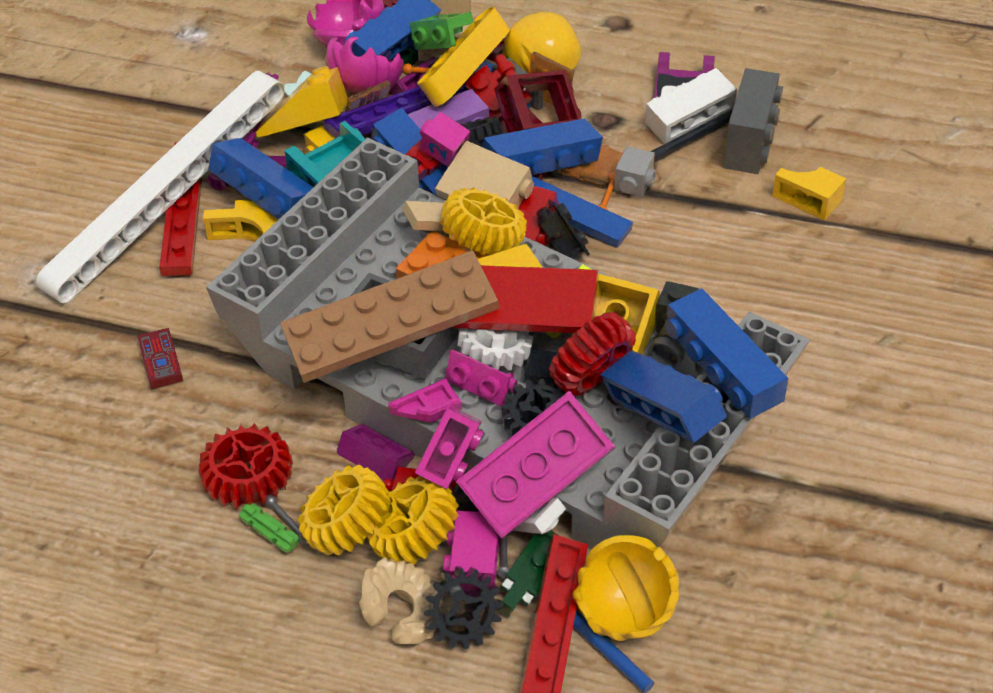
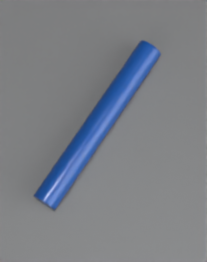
M576 610L573 627L643 693L651 690L655 682L608 638L594 633L584 616Z

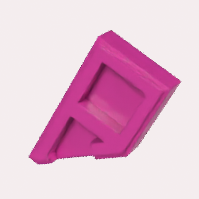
M443 379L389 402L388 408L392 415L432 423L441 419L450 405L462 410V401L447 380Z

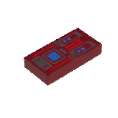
M169 328L137 335L151 389L183 381Z

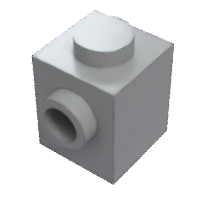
M626 146L615 169L614 191L643 198L647 187H652L655 181V153Z

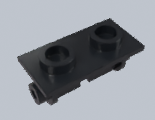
M549 199L548 202L552 207L550 209L543 207L536 212V215L538 216L537 222L549 238L558 232L561 236L552 241L556 250L574 260L579 258L577 254L581 251L589 256L590 253L585 247L589 242L579 228L573 229L569 222L572 219V215L563 203L558 205Z

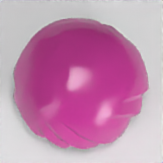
M327 0L326 4H316L315 20L309 10L307 23L314 30L313 36L322 45L328 47L331 39H346L350 32L360 30L369 19L372 18L374 20L385 7L383 0Z
M350 37L345 44V38L331 39L326 50V66L329 69L338 67L347 92L370 97L375 92L374 96H378L381 89L390 86V90L399 80L404 63L399 53H397L392 61H388L385 56L376 55L374 50L369 47L363 56L357 57L352 52V45L359 38Z

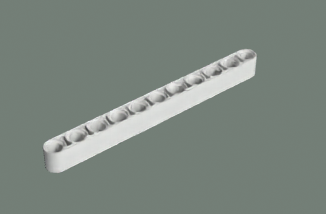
M261 71L253 72L39 272L36 279L37 287L60 303L71 301L208 171L213 143L236 138L242 139L282 100L285 92L284 84Z

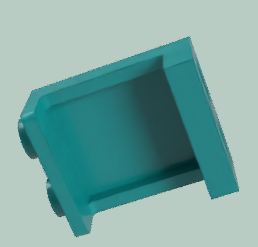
M343 121L339 124L340 136L305 155L295 145L284 150L287 170L312 187H315L356 149L365 138L357 128H353L346 121Z

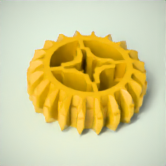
M472 187L470 190L467 188L453 190L441 209L440 224L443 226V231L450 234L449 238L458 241L459 246H465L470 251H477L481 255L485 253L492 255L519 246L524 240L527 228V220L523 217L524 213L517 210L515 204H510L507 202V198H501L496 193H489L486 189L479 191Z
M348 465L342 472L337 469L331 477L325 476L324 482L319 486H315V491L306 496L307 503L300 508L302 514L299 515L297 520L300 523L299 531L307 540L306 542L313 549H317L327 556L333 553L339 556L345 549L351 552L358 543L363 545L364 539L368 535H374L373 529L382 524L381 517L388 512L386 505H388L390 499L387 496L388 489L385 487V483L374 471H371L368 467L363 468L361 465H356L353 468Z
M420 475L416 479L409 477L404 484L398 482L393 491H388L387 496L390 502L386 505L387 514L381 517L382 524L373 529L374 535L367 536L372 550L382 559L387 557L388 560L394 559L396 562L405 560L406 563L409 562L413 565L417 563L420 557L427 559L428 553L433 549L438 551V545L442 541L448 540L446 534L454 530L453 521L459 516L456 512L459 505L451 494L452 491Z

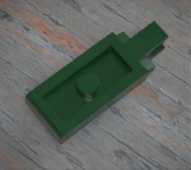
M552 530L543 534L535 533L503 579L504 582L500 588L507 594L502 600L504 606L496 610L505 617L509 618L519 602L527 607L540 592L549 542L552 536L556 534Z

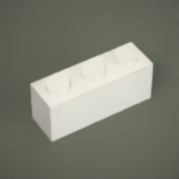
M715 68L707 73L700 74L696 79L684 85L677 86L660 97L653 98L646 104L645 124L665 144L733 109L737 89Z

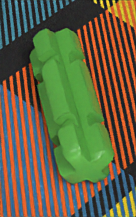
M254 503L252 505L245 504L242 507V511L239 514L240 519L249 526L252 524V528L271 543L276 541V546L285 553L293 552L297 548V544L300 541L299 536L290 529L286 531L287 527L267 512L262 514L263 510Z

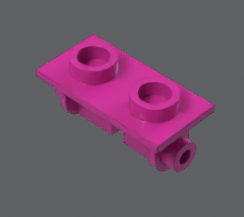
M453 349L450 350L445 379L502 407L505 404V395L508 391L513 393V387L515 385L518 386V380L514 379V374L503 373L470 358L469 355H464Z

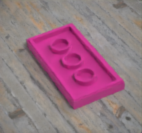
M568 391L456 482L501 539H503L613 451L615 445L573 394Z

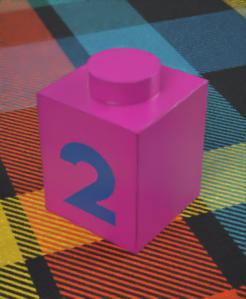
M439 112L433 120L428 119L422 126L419 133L422 136L420 149L449 167L465 141H468L470 131L442 112Z

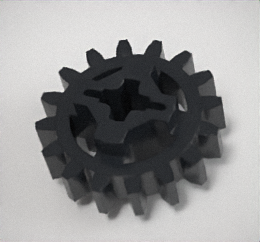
M541 378L538 385H533L530 380H526V388L522 389L515 385L513 387V395L506 394L505 404L501 407L504 430L510 429L511 438L565 395L566 392L563 389L558 390V386L554 382L550 386L545 385V380Z
M455 566L454 575L452 576L445 570L441 571L443 580L438 583L431 579L429 583L434 588V591L432 593H423L422 595L429 602V606L421 608V613L424 616H431L424 623L425 627L428 630L436 629L433 637L439 642L446 637V644L450 648H454L457 641H459L464 649H469L470 640L472 639L479 645L483 644L481 635L484 632L490 635L495 633L490 626L492 621L501 622L502 620L495 613V609L503 607L504 604L501 600L494 598L500 592V589L496 585L488 586L491 578L485 573L478 578V570L474 567H470L467 575L460 566ZM459 584H472L477 586L478 589L475 590L473 588L470 591H465ZM446 593L444 603L439 607L441 598ZM464 600L467 603L464 606L466 612L460 614L458 612L460 609L458 603ZM485 608L482 618L478 621L482 609ZM455 624L462 625L465 630L454 631L448 629L446 626L449 625L451 627Z

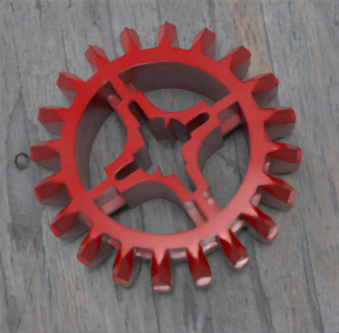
M615 312L603 313L601 316L594 317L591 322H586L581 329L576 330L575 334L567 339V342L559 348L558 354L553 357L549 370L554 383L566 393L570 391L573 396L583 395L585 392L591 391L595 386L600 385L603 381L600 374L632 351L636 342V333L631 329L632 326Z
M240 423L238 430L234 431L227 427L225 435L215 434L214 442H207L205 452L200 453L198 472L200 478H202V486L206 492H209L212 500H219L223 507L232 503L235 509L238 510L242 504L252 505L256 502H260L265 506L266 496L272 495L277 498L278 490H286L287 480L291 479L293 460L289 446L286 444V440H282L278 432L271 433L268 426L259 430L254 423L250 428L245 429Z

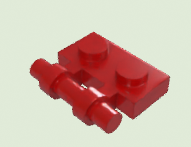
M503 54L498 55L494 59L498 66L496 71L492 73L488 66L485 65L464 82L469 90L472 89L489 107V118L498 117L499 121L503 120V116L494 88L507 75H517L515 73L516 67L511 61H507ZM523 92L527 104L532 100L529 92Z

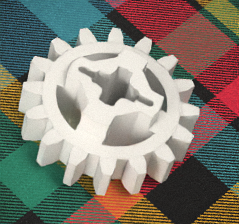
M460 328L457 346L461 347L460 353L469 355L470 358L499 370L500 366H504L507 370H512L513 363L521 367L524 359L528 360L533 337L529 336V331Z

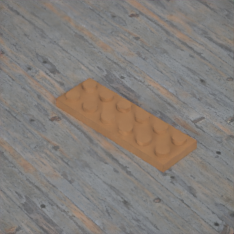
M472 250L280 322L303 383L500 308L498 299Z

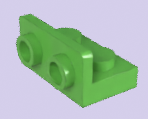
M472 12L434 15L410 22L415 49L426 50L456 46L454 34L462 32L463 26L473 23Z

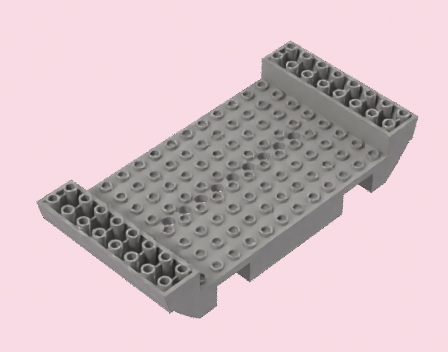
M367 137L206 287L218 317L226 322L234 335L270 377L292 389H295L303 381L280 322L349 297L368 273L390 281L397 279L396 267L431 232L413 230L402 211L405 201L445 202V199L419 188L418 163L416 159ZM437 231V232H439V233H441V234H444V235H446V236H448V237H449V235H450V234L445 233L444 231ZM524 237L523 242L520 243V245L527 243L543 268L578 269L583 265V263L527 237ZM748 312L738 325L785 375L795 365L810 339L751 312ZM656 325L643 356H650L649 348L654 340L659 337V333L656 332ZM529 331V336L533 337L531 349L558 352L559 348L567 342V339L573 336V333H561L557 338L553 339L545 333ZM459 334L426 379L373 358H368L318 377V379L343 392L346 418L359 425L364 424L422 458L441 419L429 423L392 415L389 412L388 403L445 379L450 350L453 349L457 352L461 350V347L457 346ZM684 352L683 360L674 369L684 375L689 374L697 381L706 385H713L723 398L721 404L727 415L724 420L695 443L620 404L611 403L609 400L612 397L604 381L600 385L595 386L591 391L585 392L580 396H574L615 445V449L554 497L558 498L565 506V511L572 514V540L588 544V548L592 550L597 544L608 538L618 535H634L647 538L657 547H660L755 419V417L749 419L741 409L735 408L728 395L719 385L711 382L707 372L697 362H693L687 352ZM525 359L521 367L513 363L512 370H507L504 366L499 367V371L503 373L514 374V379L518 380V386L522 389L526 388L524 373L527 361ZM448 382L462 401L461 411L482 421L479 430L483 431L484 434L476 450L468 449L463 459V462L468 464L464 473L466 474L510 438V429L504 430L501 406Z

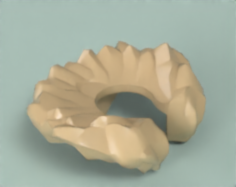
M387 557L378 561L372 569H366L362 581V597L359 605L362 610V616L368 625L375 626L381 624L388 614V596L395 592L400 598L413 604V611L409 617L402 619L391 629L392 641L397 644H420L424 640L433 638L436 629L428 630L424 625L431 616H424L421 613V608L429 606V602L422 597L423 593H432L434 591V588L429 583L430 575L425 574L423 568L415 567L412 563H406L405 560L396 562L394 559L388 560ZM442 598L439 607H441L444 603V599Z

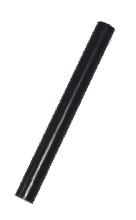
M733 109L650 151L655 153L654 162L729 124Z

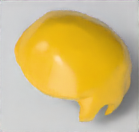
M536 12L524 16L511 27L505 37L502 54L506 59H512L527 73H533L535 52L573 71L579 63L582 51L578 37L566 18L553 12ZM537 66V71L544 72L545 66ZM547 67L545 68V72L553 71Z
M618 535L600 542L590 551L586 558L585 567L580 568L578 571L579 585L573 592L575 602L594 633L601 636H609L617 641L641 639L658 632L674 614L680 597L679 576L670 557L651 540L634 535Z

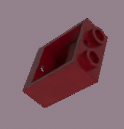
M566 70L507 75L494 88L508 133L582 119L581 111L577 106L573 87L568 79ZM549 90L558 121L532 124L523 92Z

